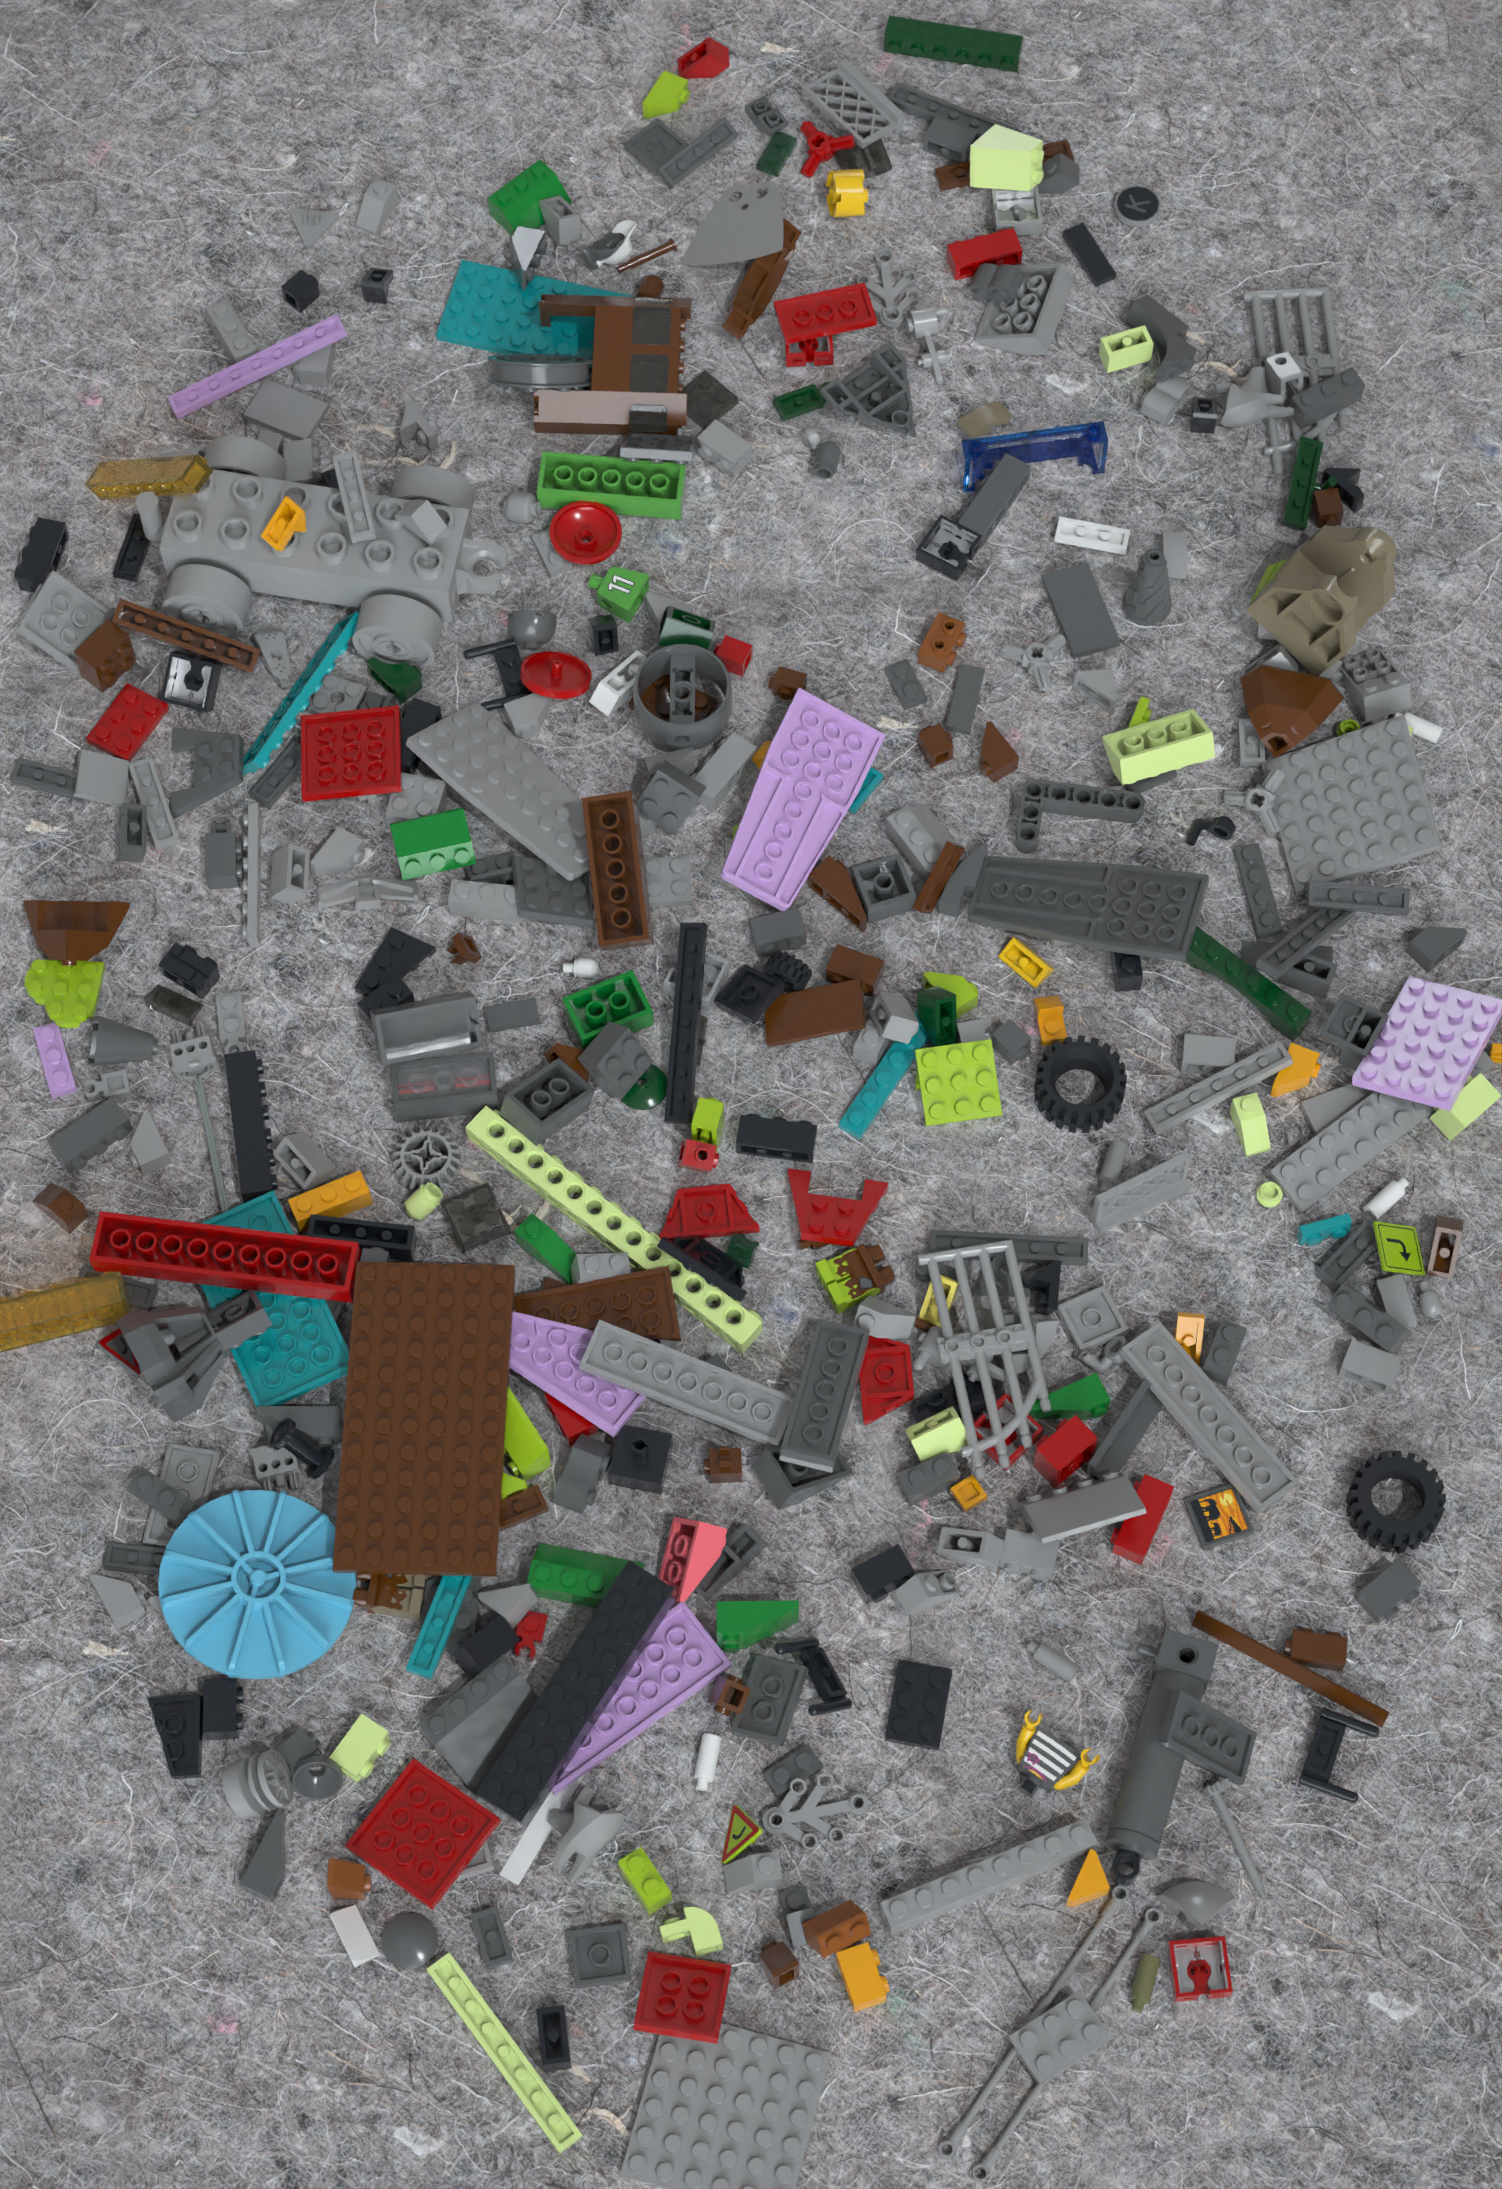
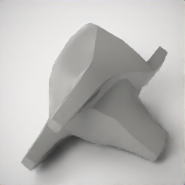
M1264 367L1252 368L1243 386L1234 383L1217 384L1216 389L1219 392H1229L1225 396L1227 400L1226 410L1223 411L1220 422L1225 427L1239 428L1261 419H1274L1294 415L1295 409L1292 407L1272 405L1283 403L1284 397L1268 393Z
M585 1786L575 1800L574 1813L558 1810L554 1811L548 1818V1823L563 1837L555 1855L553 1867L560 1870L571 1855L577 1852L575 1862L566 1878L570 1883H574L588 1869L599 1850L614 1839L624 1823L623 1814L615 1809L606 1810L601 1813L606 1803L599 1797L593 1801L590 1807L587 1806L595 1793L594 1790Z

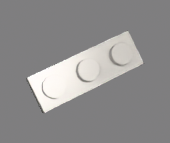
M1059 517L1054 542L1126 555L1131 530Z

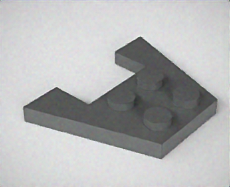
M173 728L172 749L176 753L194 749V788L171 792V815L177 818L243 783L244 739L239 734Z

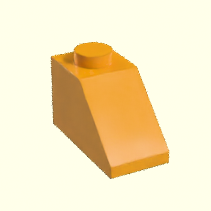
M1291 1043L1288 1053L1293 1060V1064L1278 1072L1270 1096L1275 1098L1308 1086L1311 1078L1316 1079L1322 1065L1318 1063L1320 1053Z

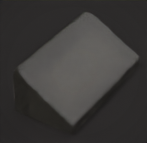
M159 984L144 998L147 1007L188 1026L192 1025L203 1006L201 1003Z

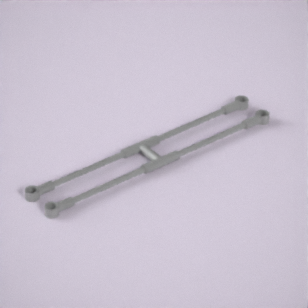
M1118 1885L1113 1889L1111 1899L1100 1914V1919L1048 1996L1043 1998L1025 2025L1051 2008L1053 2005L1052 2001L1106 1921L1112 1918L1120 1904H1124L1127 1901L1129 1891L1125 1886ZM1117 1891L1124 1892L1125 1897L1123 1899H1118L1115 1896V1893ZM1150 1908L1146 1911L1143 1923L1133 1936L1134 1940L1091 2002L1090 2007L1093 2011H1095L1138 1945L1144 1942L1153 1927L1160 1924L1162 1914L1158 1909ZM1154 1913L1158 1916V1920L1155 1922L1150 1921L1148 1915ZM1012 2047L961 2124H957L947 2141H943L939 2145L938 2153L942 2159L950 2160L954 2157L959 2141L967 2132V2126L1016 2056L1017 2051L1014 2047ZM1038 2083L1035 2085L996 2145L991 2147L982 2162L973 2168L972 2179L976 2183L982 2184L987 2181L989 2171L1001 2154V2149L1044 2085L1041 2087ZM944 2146H950L952 2148V2153L950 2155H945L942 2153V2148ZM982 2169L986 2176L979 2179L976 2177L975 2171Z

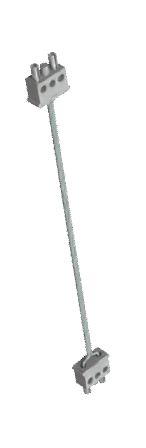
M201 1023L196 1025L198 1038H194L193 1033L185 1034L186 1041H182L180 1031L176 1030V1033L172 1031L173 1044L169 1045L173 1062L171 1070L176 1079L185 1078L195 1081L221 1211L224 1213L229 1208L202 1078L208 1075L210 1071L218 1070L220 1064L216 1059L213 1042L206 1033L205 1025ZM265 1425L268 1439L262 1442L258 1448L249 1451L254 1462L257 1480L263 1485L265 1491H274L272 1482L276 1481L277 1488L286 1487L285 1479L289 1478L291 1490H300L298 1475L302 1474L300 1459L284 1447L276 1451L269 1448L267 1444L274 1428Z

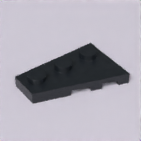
M391 927L354 987L355 992L366 997L397 975L402 979L410 971L416 970L425 958L431 957L436 952V947Z
M967 1373L963 1374L971 1413L986 1409L981 1381L975 1380L972 1382L969 1380ZM953 1378L950 1379L951 1383L943 1389H935L910 1406L916 1424L952 1406L961 1418Z
M195 1694L147 1698L155 1718L156 1728L160 1734L163 1744L162 1748L171 1777L173 1779L201 1778L203 1696Z

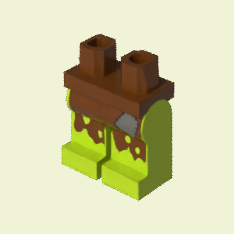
M861 1244L856 1249L846 1251L840 1256L827 1261L823 1259L815 1263L816 1273L837 1315L859 1305L869 1295L874 1297L883 1294L884 1287L895 1281V1274L889 1265L879 1270L874 1265L885 1260L884 1253L879 1244L868 1248Z

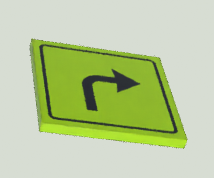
M1373 1222L1382 1271L1424 1276L1425 1271L1416 1227Z

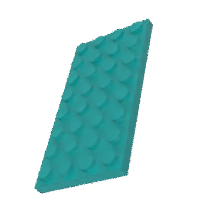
M462 260L436 333V340L500 354H562L593 359L595 317L552 316L551 327H541L539 310L541 294L635 296L534 275L533 281H529L526 289L523 290L514 270ZM593 362L589 364V373H592Z
M274 1190L202 1222V1224L294 1235ZM201 1285L212 1310L249 1291ZM254 1291L272 1326L268 1327L261 1335H253L244 1340L243 1344L239 1347L230 1348L257 1409L259 1406L282 1405L348 1374L349 1350L324 1299Z

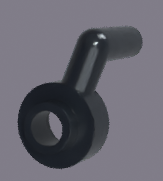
M1226 816L1215 817L1212 821L1198 818L1186 839V843L1190 846H1195L1202 829L1209 830L1220 839L1230 840L1233 837L1236 826Z

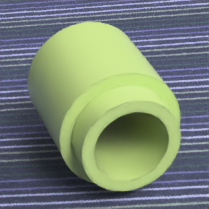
M431 1182L421 1185L405 1202L407 1214L413 1219L424 1220L441 1203L442 1191Z

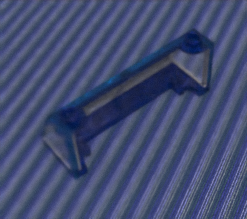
M1104 421L961 440L955 447V456L963 493L975 491L977 480H984L985 478L984 469L993 468L997 460L1001 461L1006 453L1025 463L1076 457L1078 466L1085 464L1092 469V475L1102 474L1105 471L1108 437Z

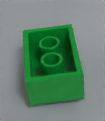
M633 970L562 998L563 1011L583 1050L590 1045L609 1021L629 1028L632 1033L654 1025L653 1011Z

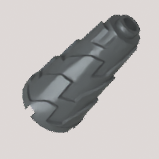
M1150 549L1142 554L1132 582L1125 590L1123 611L1125 609L1128 619L1138 625L1155 626V622L1161 620L1162 623L1168 617L1172 601L1167 560L1162 551Z

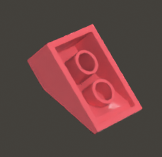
M673 1517L658 1578L676 1590L679 1595L676 1601L685 1602L721 1556L722 1549L726 1544V1528L701 1521Z

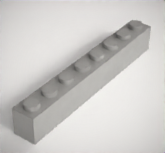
M1084 1818L880 1902L879 1910L891 1936L1086 1856L1090 1848L1096 1851L1098 1843L1087 1819Z

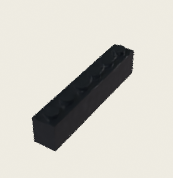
M255 1050L224 1054L240 1190L244 1203L270 1191L279 1190L277 1175H272L271 1167L276 1166L274 1152L269 1151L268 1144L273 1143L271 1128H266L265 1120H270L268 1105H263L262 1097H267L265 1081L260 1082V1074H264L262 1059H257Z

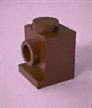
M779 666L776 675H771L768 688L773 689V695L778 696L780 699L792 700L798 688L806 690L807 674Z

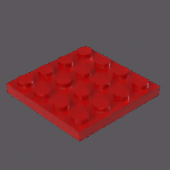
M399 705L301 715V796L303 802L402 792L401 712Z
M413 1758L345 1844V1848L433 1910L501 1820L498 1816Z

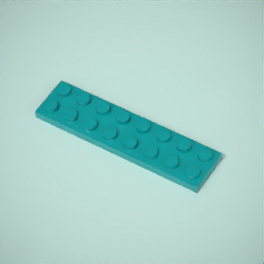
M356 611L339 620L245 754L243 776L250 772L254 773L259 768L263 769L270 762L271 757L269 755L272 750L278 749L283 743V734L286 730L290 731L297 722L295 717L299 711L303 712L309 705L310 700L308 698L312 692L316 693L323 685L321 681L325 674L328 675L336 666L334 661L337 656L343 655L349 647L347 642L350 637L353 638L359 612Z

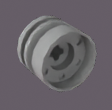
M273 1749L253 1755L250 1759L245 1758L230 1763L224 1769L223 1788L227 1801L234 1813L244 1820L263 1814L266 1810L271 1811L278 1809V1807L289 1805L293 1800L294 1787L292 1785L290 1769L281 1754Z

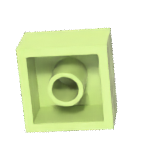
M1482 1073L1474 1079L1470 1075L1451 1111L1433 1107L1436 1112L1430 1119L1451 1141L1494 1104L1501 1095Z

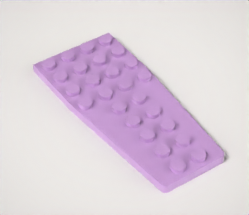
M798 688L766 752L722 867L721 878L781 911H786L791 906L856 798L886 735L805 690Z

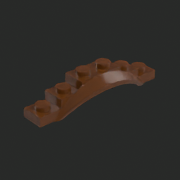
M783 218V250L752 260L731 296L733 299L726 310L728 313L721 326L738 340L744 337L749 326L757 321L770 303L796 248V242L802 233L785 218Z

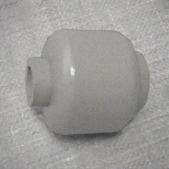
M513 491L505 498L503 509L504 514L512 522L532 523L541 512V504L534 493Z

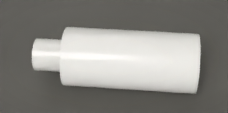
M1397 712L1396 715H1395V717L1400 716V715H1403V714ZM1409 712L1404 715L1407 725L1414 728L1412 734L1437 744L1443 732V727Z
M1401 1177L1397 1182L1392 1180L1363 1207L1367 1217L1377 1221L1405 1195L1404 1189L1409 1185L1408 1181Z
M702 1735L694 1773V1779L697 1780L696 1789L701 1791H707L708 1783L714 1780L722 1738L717 1735Z

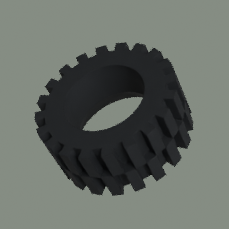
M1078 1036L1077 1042H1073L1071 1037L1064 1038V1045L1061 1046L1059 1041L1052 1044V1051L1047 1049L1043 1053V1059L1039 1061L1037 1067L1034 1096L1035 1101L1038 1100L1040 1113L1046 1110L1045 1119L1049 1123L1053 1119L1056 1120L1055 1127L1062 1130L1063 1126L1067 1125L1069 1126L1068 1132L1076 1133L1077 1127L1082 1128V1133H1089L1091 1126L1094 1125L1096 1131L1102 1129L1104 1120L1109 1124L1114 1119V1113L1118 1115L1123 1103L1127 1083V1075H1124L1126 1068L1124 1062L1119 1063L1120 1055L1117 1051L1110 1054L1111 1046L1106 1042L1101 1047L1098 1045L1099 1039L1092 1037L1091 1043L1085 1042V1036ZM1071 1070H1086L1100 1079L1105 1092L1094 1103L1075 1105L1067 1102L1060 1096L1055 1086L1057 1079L1062 1074Z
M1394 1450L1392 1457H1388L1387 1451L1379 1454L1377 1460L1374 1456L1367 1459L1365 1466L1361 1465L1357 1470L1346 1499V1503H1348L1346 1508L1347 1516H1352L1350 1525L1352 1529L1357 1527L1360 1529L1357 1536L1362 1541L1369 1537L1371 1539L1369 1546L1376 1548L1378 1543L1384 1545L1383 1552L1390 1553L1392 1547H1397V1553H1404L1407 1546H1410L1412 1551L1419 1547L1421 1541L1426 1543L1431 1534H1434L1445 1509L1443 1506L1446 1502V1494H1442L1444 1484L1442 1480L1436 1482L1438 1472L1435 1468L1428 1471L1426 1468L1429 1462L1422 1458L1420 1463L1414 1461L1416 1454L1409 1452L1407 1458L1401 1457L1402 1451ZM1386 1479L1404 1480L1411 1484L1419 1493L1422 1503L1421 1511L1409 1520L1396 1521L1383 1516L1374 1506L1371 1496L1372 1488L1380 1481Z

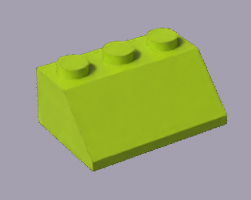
M508 1388L504 1454H506L510 1461L507 1465L514 1477L519 1475L526 1482L551 1467L549 1449L511 1389Z

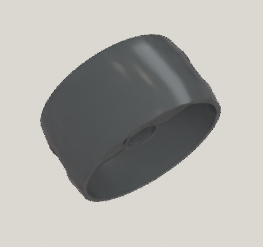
M675 644L655 651L641 664L634 681L633 702L636 719L643 733L653 743L665 749L676 751L693 748V750H697L711 744L725 730L732 711V685L726 667L712 652L696 645ZM695 673L713 681L725 696L722 704L713 714L698 722H695ZM670 674V723L651 714L641 701L645 690L654 681ZM682 696L687 697L686 699H679Z

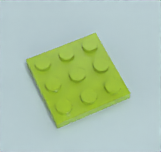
M991 1039L914 1050L925 1127L1002 1116Z

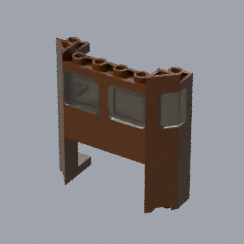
M541 294V302H539L541 327H551L552 316L595 317L591 391L571 390L570 392H559L556 390H538L534 392L535 433L626 435L627 432L678 435V428L686 426L687 393H683V381H679V374H684V360L680 359V353H685V338H681V331H686L687 319H691L692 298Z

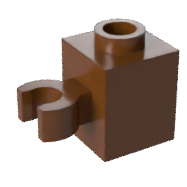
M725 1446L719 1447L720 1449H709V1458H704V1475L710 1474V1483L742 1482L741 1448Z

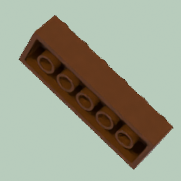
M632 791L582 798L599 947L604 951L654 944L637 796Z

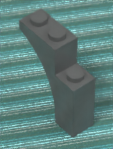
M1149 295L1135 300L1126 321L1135 328L1146 326L1154 343L1153 348L1159 361V369L1155 378L1163 383L1170 378L1174 379L1184 371H1189L1195 363L1194 357L1197 349L1186 342V333L1189 326Z

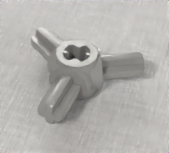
M1056 633L1044 644L1040 642L1027 645L1026 648L1005 643L1001 649V656L1022 662V666L1030 674L1034 675L1038 690L1046 692L1052 688L1048 673L1050 669L1049 662L1053 660V654L1066 644V640L1061 633Z
M1274 767L1262 785L1258 784L1255 788H1248L1247 792L1227 790L1224 795V804L1245 806L1246 810L1253 811L1255 816H1260L1269 836L1274 835L1281 830V826L1273 811L1276 807L1274 804V799L1277 797L1275 791L1285 778L1286 773L1282 769ZM1258 795L1264 796L1265 800L1261 801L1264 803L1263 805L1257 804Z

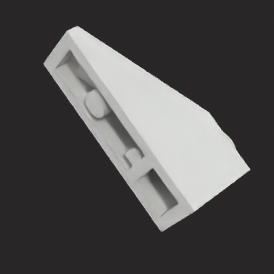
M636 650L599 682L589 702L605 715L610 716L632 694L638 669L647 657Z

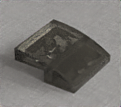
M870 132L857 133L863 139L870 136ZM881 138L863 149L855 143L853 148L835 152L840 170L863 169L864 179L881 175L892 169Z

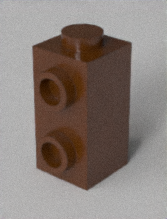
M1299 1628L1298 1631L1293 1630L1290 1639H1285L1284 1655H1289L1288 1658L1305 1667L1342 1672L1346 1664L1348 1637H1341V1634L1337 1632L1319 1634L1314 1633L1312 1629Z

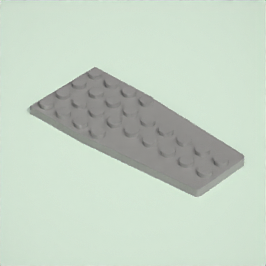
M475 701L407 739L406 746L454 790L565 879L574 880L590 870L581 801L520 739L482 707L479 702Z

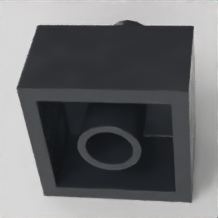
M624 1425L618 1432L609 1470L610 1485L662 1494L673 1448L672 1434Z

